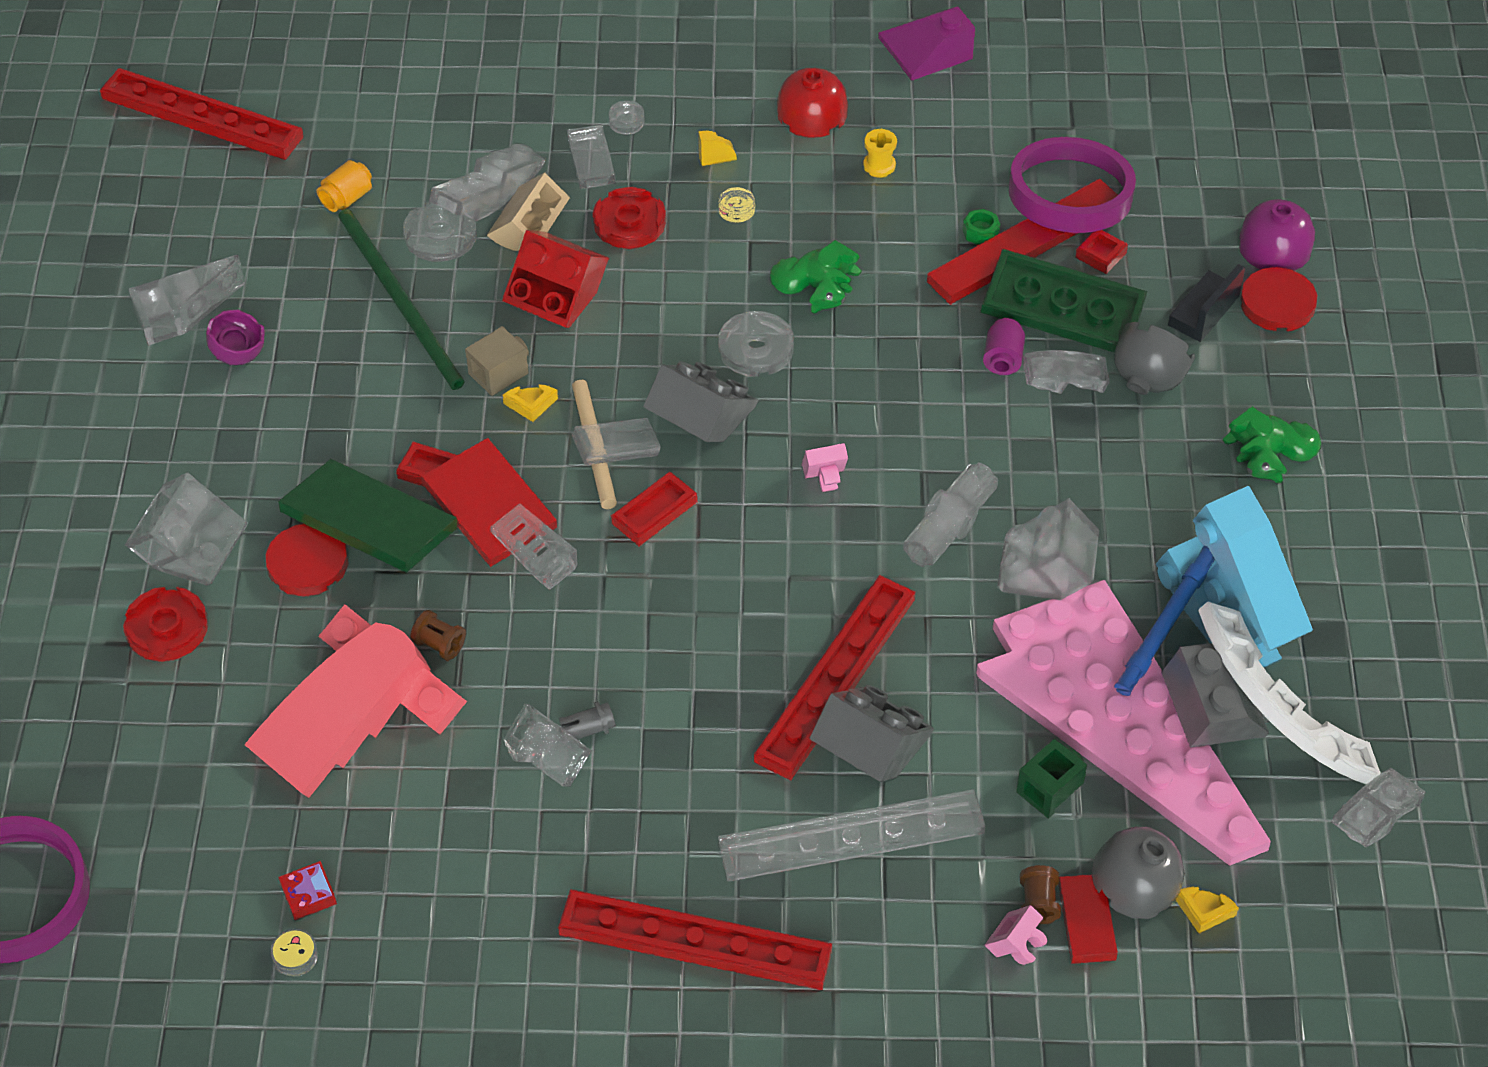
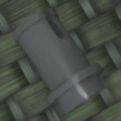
M597 701L594 702L595 707L559 718L567 744L602 731L605 735L609 734V729L616 727L608 702L600 705Z

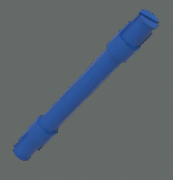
M1203 546L1195 561L1188 566L1182 576L1181 583L1139 649L1133 652L1126 663L1125 671L1114 685V688H1117L1116 691L1124 696L1131 695L1139 679L1144 677L1148 671L1154 655L1196 589L1201 587L1206 579L1208 570L1215 561L1208 546Z

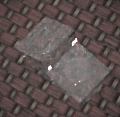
M526 703L503 739L514 761L532 763L564 787L571 786L592 751L530 704Z

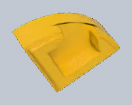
M698 131L699 159L702 166L737 160L730 140L717 136L716 132Z
M540 384L539 388L520 389V387H515L503 394L504 405L532 422L558 399L557 389Z
M1199 887L1183 888L1175 899L1198 933L1237 916L1239 909L1226 895L1220 894L1219 896L1209 891L1199 890Z

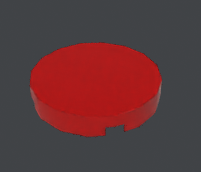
M625 187L608 192V197L602 201L600 198L596 202L592 213L595 233L602 241L618 248L632 249L644 247L656 241L664 232L666 225L664 203L660 199L657 200L652 197V192L643 188Z
M1264 268L1251 274L1243 283L1241 307L1243 313L1254 324L1266 330L1276 331L1278 327L1287 328L1286 331H1293L1308 324L1314 316L1318 295L1314 285L1304 275L1286 268Z
M306 524L294 525L281 531L270 542L265 554L266 568L272 582L274 581V583L279 585V589L285 593L302 597L318 595L327 591V586L335 581L337 584L344 577L348 567L346 544Z
M159 587L139 595L128 606L125 613L126 619L123 624L126 640L133 652L145 659L159 662L176 660L193 652L203 641L208 630L206 609L196 594L186 588L176 587L177 590H166L165 587Z

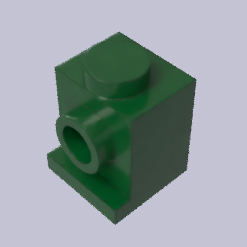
M1054 738L1020 768L1016 793L1049 819L1055 813V809L1084 784L1087 764L1077 751L1070 747L1066 748Z

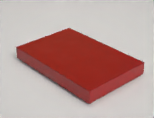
M489 438L484 439L421 476L424 487L446 513L457 517V527L490 567L557 528V519Z

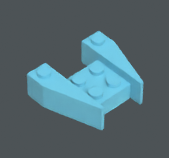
M1246 486L1206 504L1193 519L1197 537L1168 549L1158 560L1156 566L1158 567V576L1161 583L1174 594L1188 566L1195 561L1202 547L1208 546L1215 561L1208 570L1203 584L1199 589H1196L1185 606L1184 611L1209 643L1212 642L1198 610L1206 602H1212L1240 611L1252 639L1263 655L1259 662L1265 668L1282 659L1277 650L1278 647L1311 632L1313 628L1271 523L1251 488Z

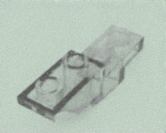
M513 144L508 148L494 151L489 155L476 159L474 172L432 187L429 202L458 216L465 215L475 221L481 220L507 204L519 186L536 176L544 166L546 158L533 153V149L524 144Z

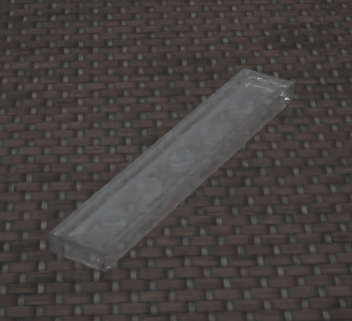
M973 789L718 836V846L726 879L729 882L985 834V823L975 790Z

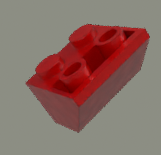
M526 230L502 301L565 328H570L597 294L609 258L550 233Z

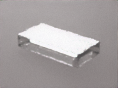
M596 125L567 130V139L579 188L584 189L616 184L615 172L603 126Z
M648 418L575 426L572 434L584 465L658 456L661 448Z

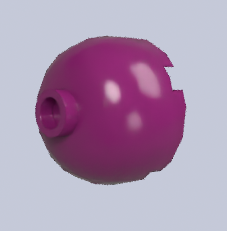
M1282 199L1262 202L1254 207L1244 219L1239 235L1240 253L1249 264L1260 270L1280 267L1294 271L1302 268L1310 260L1315 241L1313 221L1305 209L1294 202Z

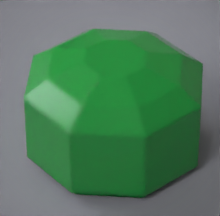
M985 209L970 211L964 218L962 230L967 241L980 245L999 234L1000 222L995 213Z

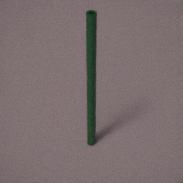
M350 209L342 210L338 218L450 388L452 390L460 389L465 383L464 379Z

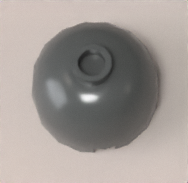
M1140 322L1127 323L1119 337L1114 352L1115 365L1120 375L1127 381L1126 386L1141 395H1147L1148 392H1165L1178 386L1187 375L1196 357L1194 353L1190 356L1186 353L1189 346L1174 334L1160 327L1150 325L1149 330L1145 331L1137 329Z
M1138 826L1116 832L1100 848L1091 869L1093 884L1099 893L1102 889L1104 894L1111 899L1108 905L1121 914L1140 919L1156 917L1160 911L1168 909L1179 895L1185 876L1182 855L1175 843L1162 832L1150 827Z

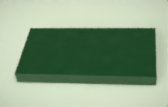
M1002 249L980 313L1000 319H1013L1023 326L1115 352L1117 342L1125 325L1139 321L1148 291Z
M333 459L328 460L279 500L281 513L406 573L457 529V517Z

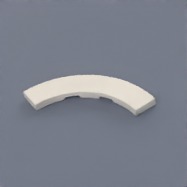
M1206 602L1198 610L1206 632L1215 650L1221 655L1225 667L1251 702L1277 729L1303 751L1344 776L1370 786L1382 778L1370 742L1356 738L1327 721L1324 724H1320L1302 710L1306 704L1281 679L1274 682L1259 662L1263 655L1252 639L1240 611L1212 602Z

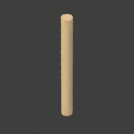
M577 380L572 384L601 507L611 509L617 505L588 384L585 380Z

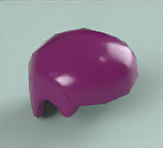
M241 310L223 311L210 319L206 330L207 346L217 360L228 365H245L253 361L260 354L264 346V326L259 324L252 315Z

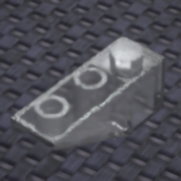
M237 254L128 290L135 315L147 344L152 345L188 332L245 284L240 258Z

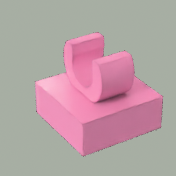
M845 443L807 450L802 461L805 479L818 476L822 492L838 489L837 483H840L839 472L844 471L848 460Z
M1031 905L1008 912L984 946L996 957L1011 954L1019 964L1032 963L1036 958L1027 950L1026 942L1028 940L1035 948L1044 946L1048 942L1044 933L1036 929L1043 917Z

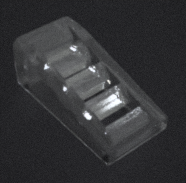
M520 503L490 527L491 533L549 590L573 572L578 565L577 549ZM521 523L526 525L515 536L510 533ZM534 534L537 536L527 545L523 544ZM546 546L548 549L538 556L537 553Z

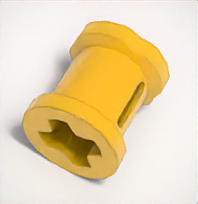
M886 129L870 131L864 139L865 148L868 151V155L863 161L864 170L873 177H887L896 168V161L892 154L897 146V138L893 132Z

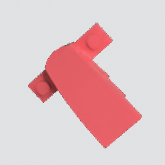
M344 604L318 636L336 652L308 675L280 703L244 745L299 792L310 798L336 764L342 768L345 767L368 734L375 738L378 736L400 703L441 735L467 701L430 672L431 669L425 658L403 631L382 623L375 622L370 625Z

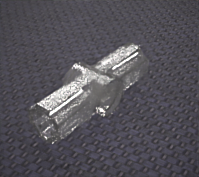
M980 462L974 465L969 464L947 491L941 489L935 493L927 506L924 518L904 541L903 550L909 555L912 562L921 567L925 565L933 566L955 538L961 540L969 533L976 520L978 510L997 489L998 478L994 476L991 468Z

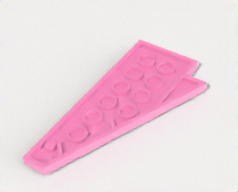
M1105 580L994 619L993 631L1005 649L1006 654L977 664L976 674L979 679L1229 866L1269 850L1270 839L1211 746L1190 748L1161 673L1162 669L1153 657L1151 666L1144 677L1139 679L1130 696H1124L1116 691L1117 688H1114L1115 683L1118 682L1126 669V663L1133 652L1139 649L1143 639Z

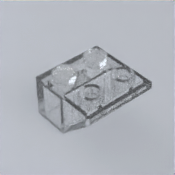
M187 472L162 485L125 545L155 570L208 586L214 581L248 522Z
M1069 498L1056 506L1046 507L1037 517L1023 525L1017 524L1005 534L997 587L1006 593L1062 600L1094 582L1099 529Z

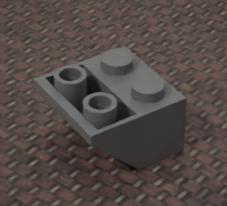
M679 361L677 365H661L643 407L706 442H724L756 407L758 399L747 394L748 387L731 379H727L724 382L715 377L717 371L705 364L696 362L693 366Z
M866 685L865 687L832 693L809 739L876 780L883 782L896 778L931 736L934 728L923 722L924 716L918 711L906 706L899 708L887 701L889 696L884 691L874 686Z

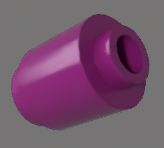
M1009 318L999 319L987 332L983 362L985 367L995 374L1010 375L1017 372L1022 365L1025 333L1017 321Z

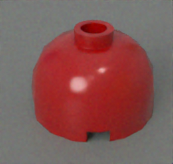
M814 67L795 71L786 78L779 90L777 98L778 120L781 124L784 122L789 125V131L798 136L807 138L827 136L830 134V129L838 124L840 129L848 116L846 89L838 77L828 70Z

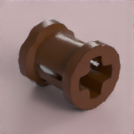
M426 610L421 613L414 623L410 639L417 646L424 644L438 651L442 659L449 661L454 659L463 647L466 629L460 625L453 627L439 620L435 612Z
M1045 865L1030 866L1020 872L1019 879L1020 884L1025 890V903L1021 908L1031 905L1043 917L1039 924H1049L1061 917V907L1056 903L1055 887L1060 881L1059 872L1053 867Z

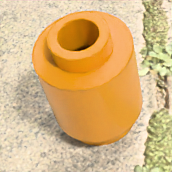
M348 160L321 181V186L317 189V195L322 204L331 212L347 209L371 190V173L364 164Z

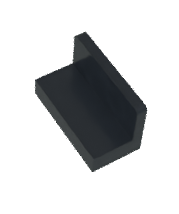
M1238 264L1226 279L1208 270L1170 314L1168 326L1201 342L1239 298L1245 267Z

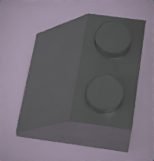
M1212 643L1180 647L1161 672L1190 748L1262 738L1269 734L1261 711L1236 683L1222 662L1221 655L1215 650Z

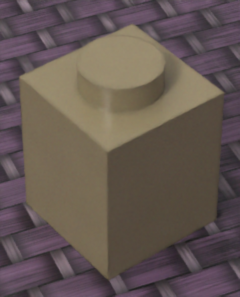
M503 326L465 349L469 375L491 396L529 374L527 363L529 351L526 344L520 337H514Z

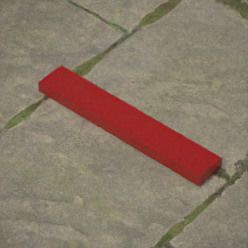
M118 68L100 89L103 100L284 160L289 157L304 137L301 127Z
M1099 178L1056 202V204L1070 207H1091L1109 202L1117 197L1118 194ZM1027 218L927 274V283L951 305L991 282L1002 249L1035 258L1078 233L1053 230Z
M881 575L878 576L754 753V763L790 781L793 779L817 744L809 738L830 695L856 687L915 601V591Z
M570 889L558 927L560 936L822 991L832 953V943L572 889Z

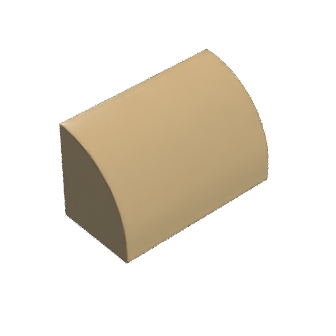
M544 172L519 186L487 236L505 248L519 251L526 230L548 232L570 197Z

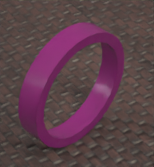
M1054 137L1034 142L1023 148L1015 156L1011 166L1008 191L1013 205L1029 220L1057 231L1087 233L1109 228L1127 216L1132 207L1136 176L1130 163L1120 153L1104 144L1076 137ZM1047 161H1080L1107 171L1118 180L1123 190L1117 197L1101 205L1070 207L1050 202L1035 194L1024 182L1022 174L1030 167Z
M30 816L0 818V845L29 841L54 848L69 861L74 870L75 882L72 893L62 910L45 926L29 935L13 940L0 941V963L26 960L40 955L57 945L77 925L88 902L90 892L89 874L77 844L65 830L44 819Z

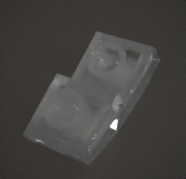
M1047 350L1026 353L1022 358L1026 384L1040 390H1049L1062 394L1067 384L1070 383L1081 389H1090L1104 393L1110 383L1106 359L1103 356L1078 351Z
M1389 768L1370 781L1347 801L1333 816L1331 823L1344 831L1350 839L1359 842L1364 847H1368L1391 833L1398 818L1420 806L1426 792L1393 768Z

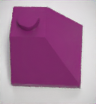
M958 6L878 33L879 40L911 81L973 59L975 26Z

